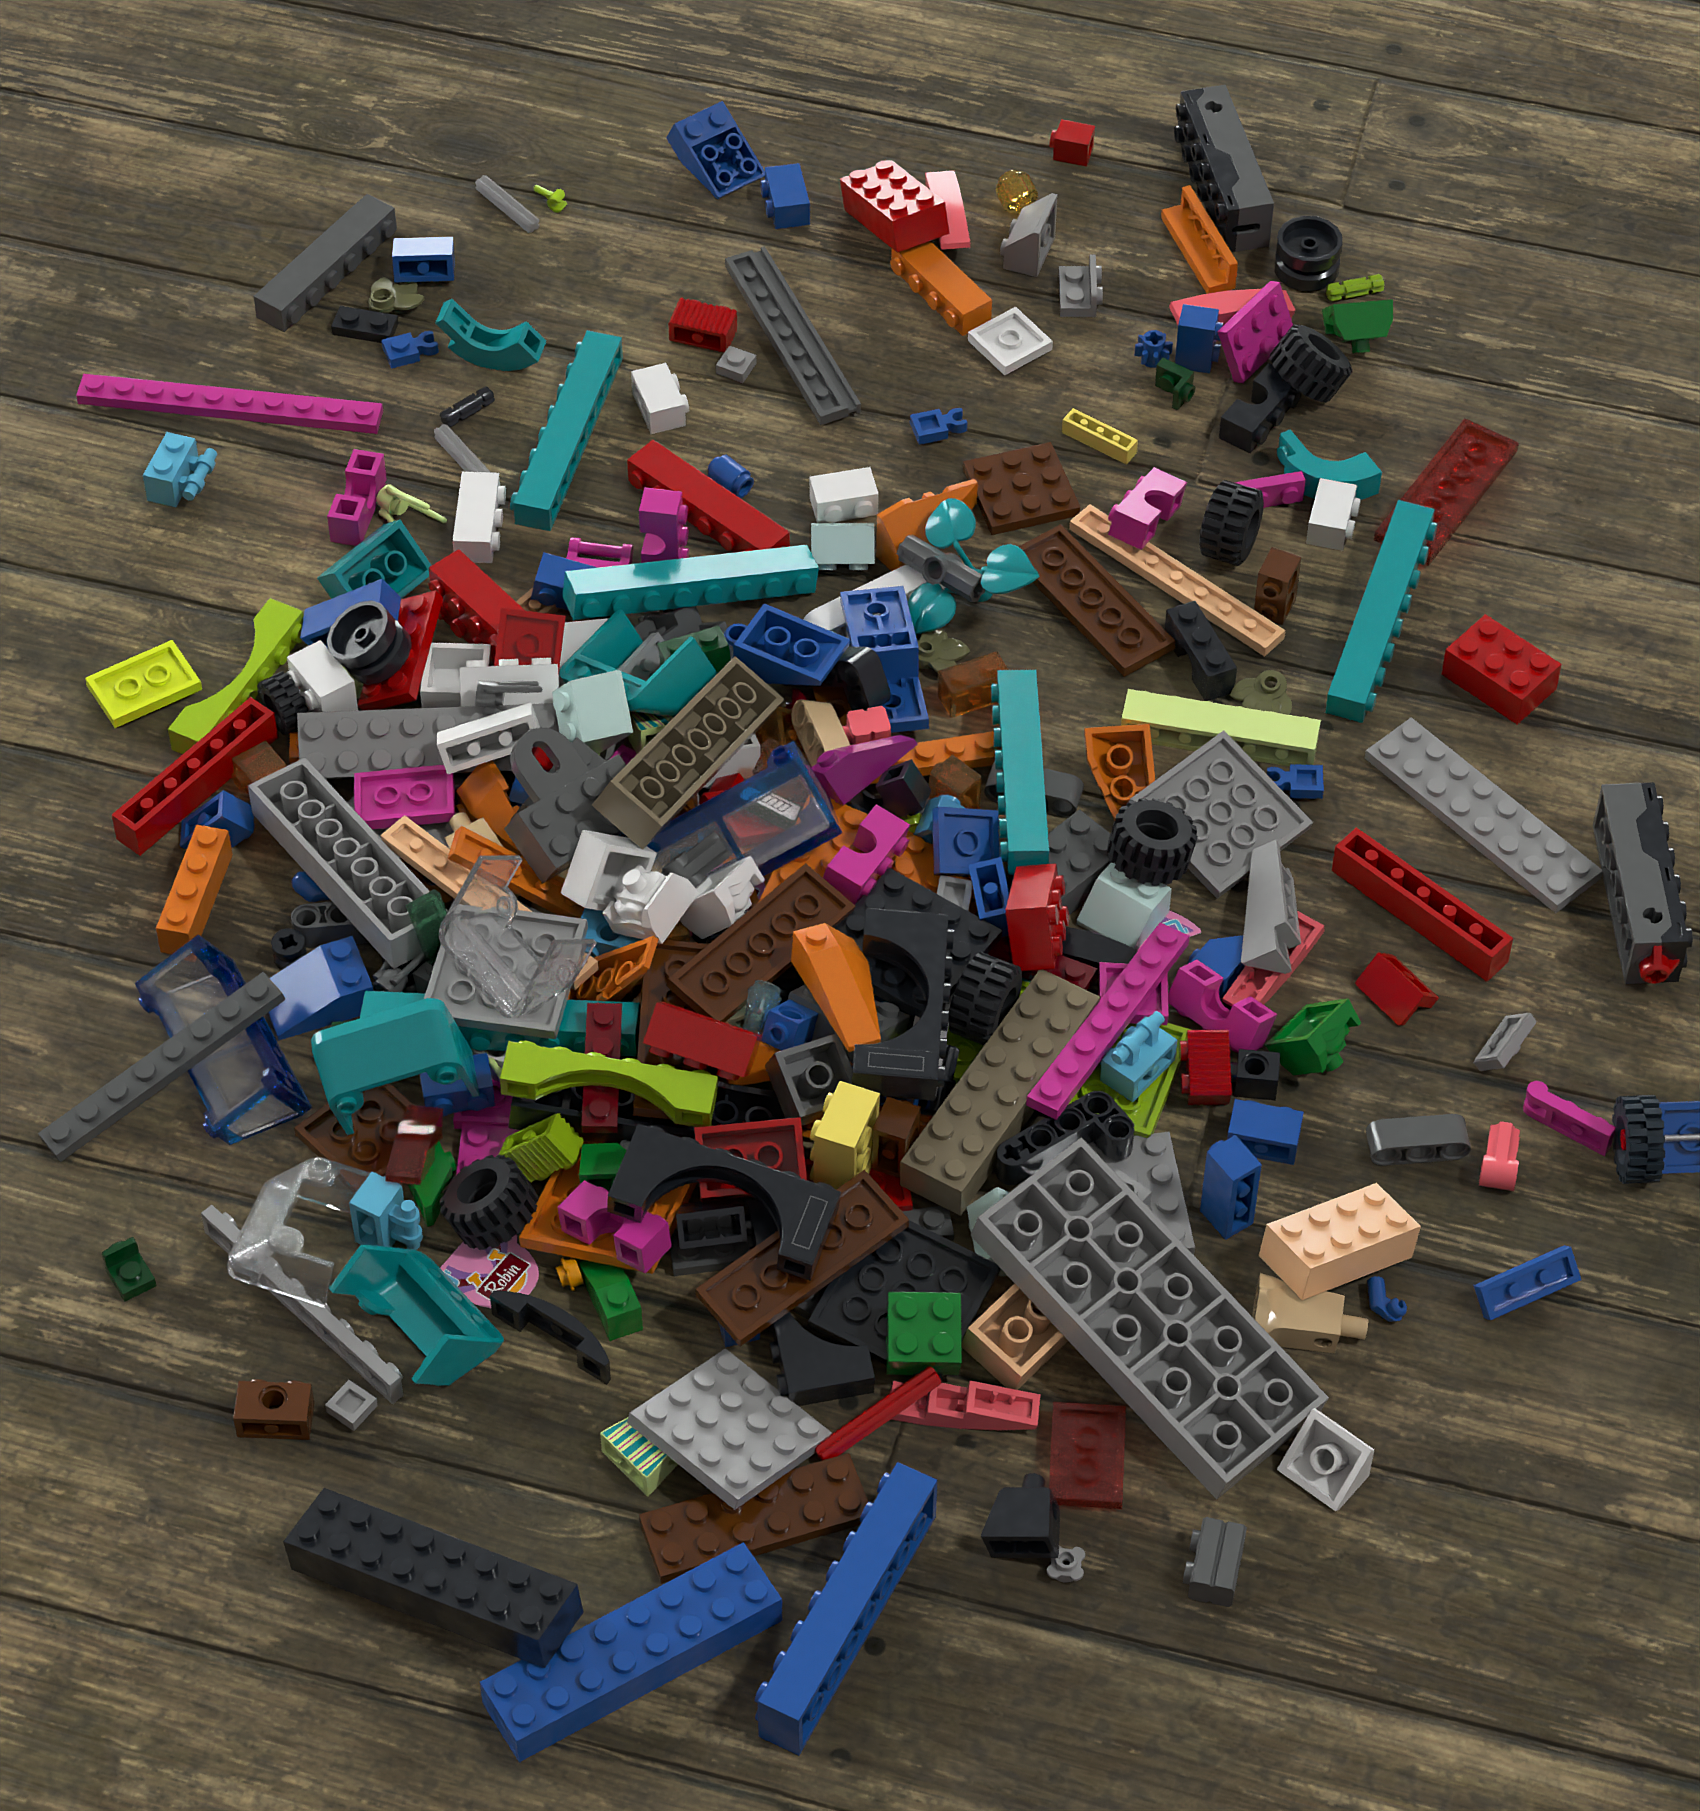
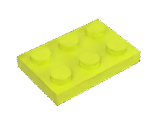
M173 640L85 678L88 689L114 728L202 690L200 679Z

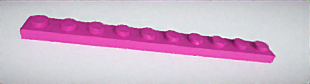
M83 374L76 395L78 404L373 434L378 433L383 415L382 403Z

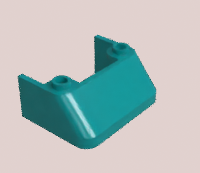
M618 609L563 664L559 675L565 684L571 680L618 670L643 643V640L623 610ZM690 636L647 681L622 672L629 711L676 716L717 675L716 670L695 638Z
M426 998L318 1031L311 1038L312 1054L329 1107L347 1135L354 1133L351 1114L363 1106V1091L427 1072L431 1080L443 1085L452 1084L462 1079L472 1097L479 1096L472 1049L445 1003L439 999Z
M361 1244L329 1288L332 1293L355 1295L359 1300V1306L370 1315H376L377 1313L389 1315L425 1354L426 1357L422 1361L421 1366L411 1378L415 1384L451 1385L496 1353L504 1342L502 1334L439 1266L427 1255L417 1250Z

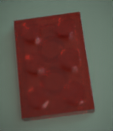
M1053 1402L1049 1489L1052 1490L1058 1505L1122 1509L1126 1406Z

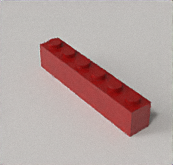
M651 440L627 459L628 481L635 488L643 491L644 487L682 492L683 505L688 506L687 521L697 527L702 534L709 535L719 542L724 549L735 553L790 547V532L655 440Z
M252 697L247 699L112 814L116 839L141 856L278 738L274 712Z
M1356 827L1335 846L1331 871L1488 982L1509 962L1513 937Z

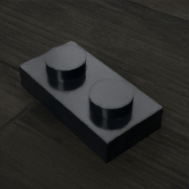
M340 306L331 328L332 335L382 343L383 339L394 336L399 322L398 315Z

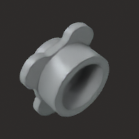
M1059 1545L1058 1558H1051V1565L1047 1567L1048 1576L1060 1582H1072L1082 1579L1084 1571L1081 1568V1561L1085 1559L1084 1550L1080 1547L1065 1549ZM1063 1561H1069L1070 1564L1064 1565Z

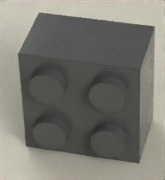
M837 1033L776 1052L765 1064L785 1119L801 1117V1126L823 1118L825 1099L829 1092H835L839 1081L852 1083L853 1069Z

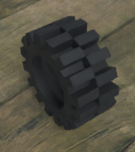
M281 671L259 682L257 688L259 689L258 695L262 698L260 699L261 704L274 712L277 730H280L281 734L286 735L298 729L297 713H307L309 710L304 704L305 700L300 695L298 686L295 687L293 679L289 678L287 673Z

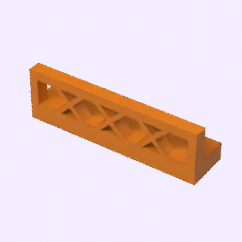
M1191 185L1182 187L1181 205L1162 209V221L1206 294L1235 289L1238 268L1237 260Z

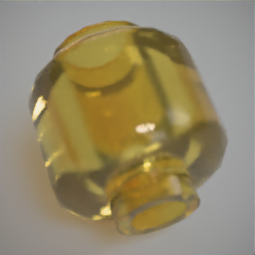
M1014 169L1005 172L999 177L995 192L1006 212L1010 214L1018 213L1020 215L1022 208L1037 201L1038 191L1031 177L1026 172Z

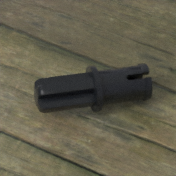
M947 1045L946 1058L942 1061V1066H945L944 1087H938L935 1101L927 1100L924 1110L936 1113L950 1094L951 1086L956 1084L953 1077L959 1055L957 1047Z

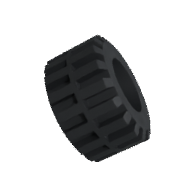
M1299 324L1292 325L1270 353L1269 357L1276 371L1289 385L1303 395L1325 403L1332 399L1353 372L1347 357L1333 342L1314 329Z
M1223 480L1217 486L1209 500L1201 526L1199 545L1202 556L1240 566L1246 560L1253 548L1262 520L1264 500L1261 490Z
M1140 798L1138 802L1133 800L1127 802L1126 806H1122L1119 809L1109 837L1107 853H1109L1108 858L1110 862L1115 863L1114 868L1119 872H1124L1125 877L1129 879L1134 878L1138 880V883L1145 884L1147 882L1151 883V885L1159 886L1160 883L1167 885L1171 884L1173 880L1178 881L1188 869L1198 837L1196 835L1197 828L1195 825H1192V818L1184 815L1185 811L1180 807L1175 808L1172 803L1167 801L1166 803L1160 802L1159 799L1152 798V800H1147L1146 798Z
M983 952L977 953L965 967L955 988L949 1008V1031L985 1045L1019 998L1022 986L1021 968Z
M490 1155L482 1160L477 1159L473 1161L472 1164L465 1166L457 1175L453 1176L450 1184L443 1191L444 1196L440 1199V1205L442 1206L440 1210L464 1244H467L472 1249L486 1250L488 1247L495 1248L503 1242L510 1241L513 1236L524 1230L523 1227L530 1223L533 1218L531 1215L536 1212L538 1195L511 1158H506L504 1155H497L496 1157Z

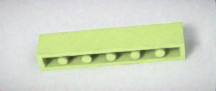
M1128 689L1121 726L1150 724L1152 744L1196 751L1224 730L1253 761L1290 767V764H1314L1321 720Z

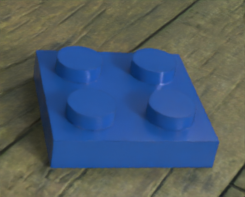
M936 807L932 809L934 875L971 877L969 864L1000 857L999 815L997 810Z

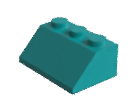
M399 519L383 524L318 576L317 579L331 599L380 579H383L402 599L429 577L428 567L432 565Z

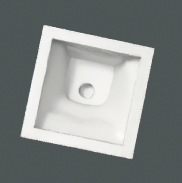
M751 855L708 875L696 887L699 894L680 919L687 929L701 939H704L730 927L745 914L744 911L752 905L749 897L754 892V886L765 881Z
M637 865L635 869L628 871L623 876L622 884L616 893V902L611 901L602 914L613 933L642 940L655 936L659 939L658 943L663 944L699 892L688 879L671 872L668 876L660 872H647L641 865Z

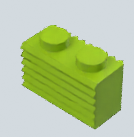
M557 1113L507 1136L499 1155L511 1158L527 1180L532 1183L534 1180H545L555 1170L558 1171L560 1168L567 1170L574 1166L580 1158L579 1152L584 1141L583 1137H579L578 1132L574 1131V1128H570V1124L566 1123L565 1118H561L560 1113Z

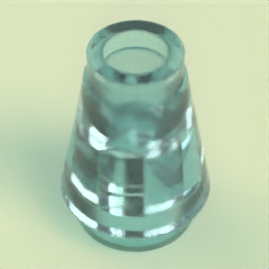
M755 980L753 987H749L743 1029L760 1035L763 1033L769 1010L778 1006L782 1000L779 996L781 989L778 986L766 981Z

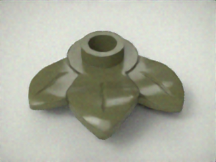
M382 277L371 286L368 304L371 311L389 314L393 310L415 308L422 304L425 299L423 295L417 294V282H404L393 285L388 278Z
M943 630L925 632L921 635L920 640L917 641L919 646V668H932L935 672L944 675H958L959 668L956 661L970 653V649L965 643L958 639L948 638L947 633Z
M1275 670L1264 671L1257 678L1242 679L1234 686L1230 694L1232 698L1243 701L1242 707L1272 711L1290 715L1292 711V701L1286 694V678ZM1268 681H1273L1277 685L1273 688H1269L1265 685V683Z

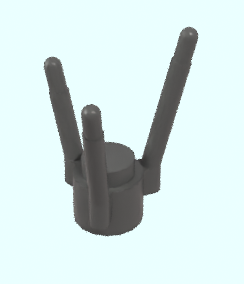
M479 680L475 705L484 707L483 715H493L502 712L496 709V706H503L505 693H540L543 689L537 681L496 682Z
M433 941L402 970L399 968L389 969L391 966L385 960L382 967L373 975V978L376 980L373 983L374 991L415 992V983L406 987V984L409 982L407 975L439 946V942Z

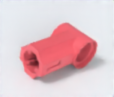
M1500 1121L1496 1125H1490L1486 1155L1483 1156L1479 1186L1514 1191L1519 1164L1516 1156L1520 1130L1516 1129L1512 1123Z

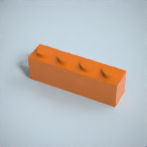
M931 241L898 253L892 249L890 265L893 272L897 276H901L909 284L913 292L918 293L925 299L932 310H936L945 319L946 323L950 327H954L962 336L991 320L992 299Z
M196 825L156 926L161 953L189 958L194 957L233 855L229 830Z

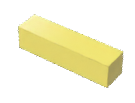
M1074 408L1063 419V434L1126 465L1137 454V439Z

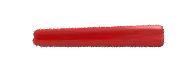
M931 1366L925 1368L825 1438L815 1448V1452L821 1461L841 1455L941 1384L938 1373Z

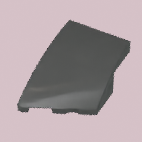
M696 606L653 611L639 617V623L634 626L643 642L650 634L659 632L662 638L667 641L716 626H720L724 634L728 628L725 621L702 623Z

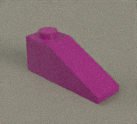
M896 735L836 748L820 755L817 763L809 770L828 798L833 799L836 803L845 805L918 744L915 739Z

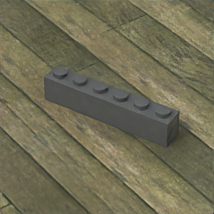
M366 194L253 296L256 318L283 332L297 323L311 307L316 306L322 297L331 289L337 287L345 276L354 271L368 255L373 254L380 244L397 230L395 208Z

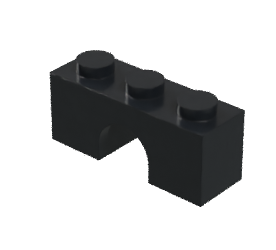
M1268 363L1253 380L1251 402L1255 405L1236 399L1221 416L1219 439L1251 453L1258 444L1262 445L1266 441L1270 430L1274 426L1281 424L1285 413L1290 407H1296L1301 398V393L1279 375L1273 364Z
M1196 601L1167 609L1164 630L1175 640L1174 652L1177 657L1188 654L1192 665V681L1204 701H1210L1231 694L1236 683L1237 666Z
M911 759L891 766L882 773L876 785L880 795L871 794L863 789L845 805L869 814L877 804L897 817L907 814L913 816L925 808L926 801L932 790Z

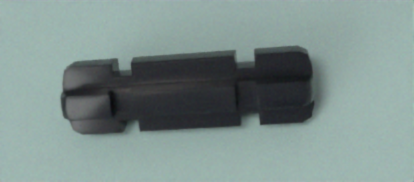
M484 386L476 391L477 395L472 393L453 404V409L451 407L446 408L440 413L441 422L450 428L459 423L458 419L462 421L480 411L482 405L486 407L495 401L493 391Z

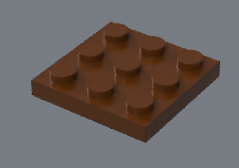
M1051 442L963 461V471L967 480L975 479L978 482L977 503L991 535L1075 517L1080 513V504Z
M390 1083L362 1092L364 1104L360 1109L351 1114L353 1134H346L328 1103L294 1127L295 1136L355 1192L359 1190L371 1172L383 1177H392L401 1170L399 1154L443 1139L442 1130Z

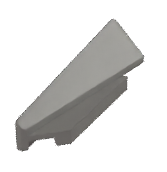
M1275 839L1252 851L1241 963L1250 967L1286 974L1292 971L1287 947L1291 949L1300 945L1301 938L1294 880L1289 868L1285 869L1281 863L1280 845Z

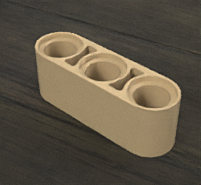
M801 699L796 701L792 709V724L812 767L817 763L818 757L826 751L850 746L837 714L830 703Z

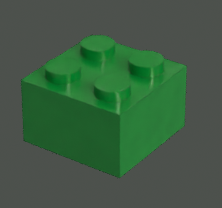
M888 1292L886 1304V1374L913 1375L931 1366L938 1374L959 1375L962 1363L961 1293Z

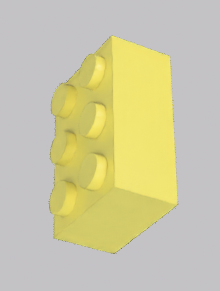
M839 1081L834 1093H828L823 1106L822 1120L817 1119L814 1122L810 1134V1140L814 1141L810 1153V1160L814 1161L810 1172V1180L814 1181V1183L822 1182L829 1184L836 1190L863 1170L869 1174L871 1170L872 1129L879 1116L880 1093L843 1081Z

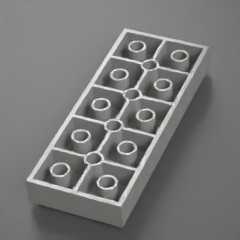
M1082 1137L977 1218L970 1236L1216 1499L1220 1498L1300 1431L1311 1410L1316 1408L1318 1411H1321L1329 1399L1316 1383Z

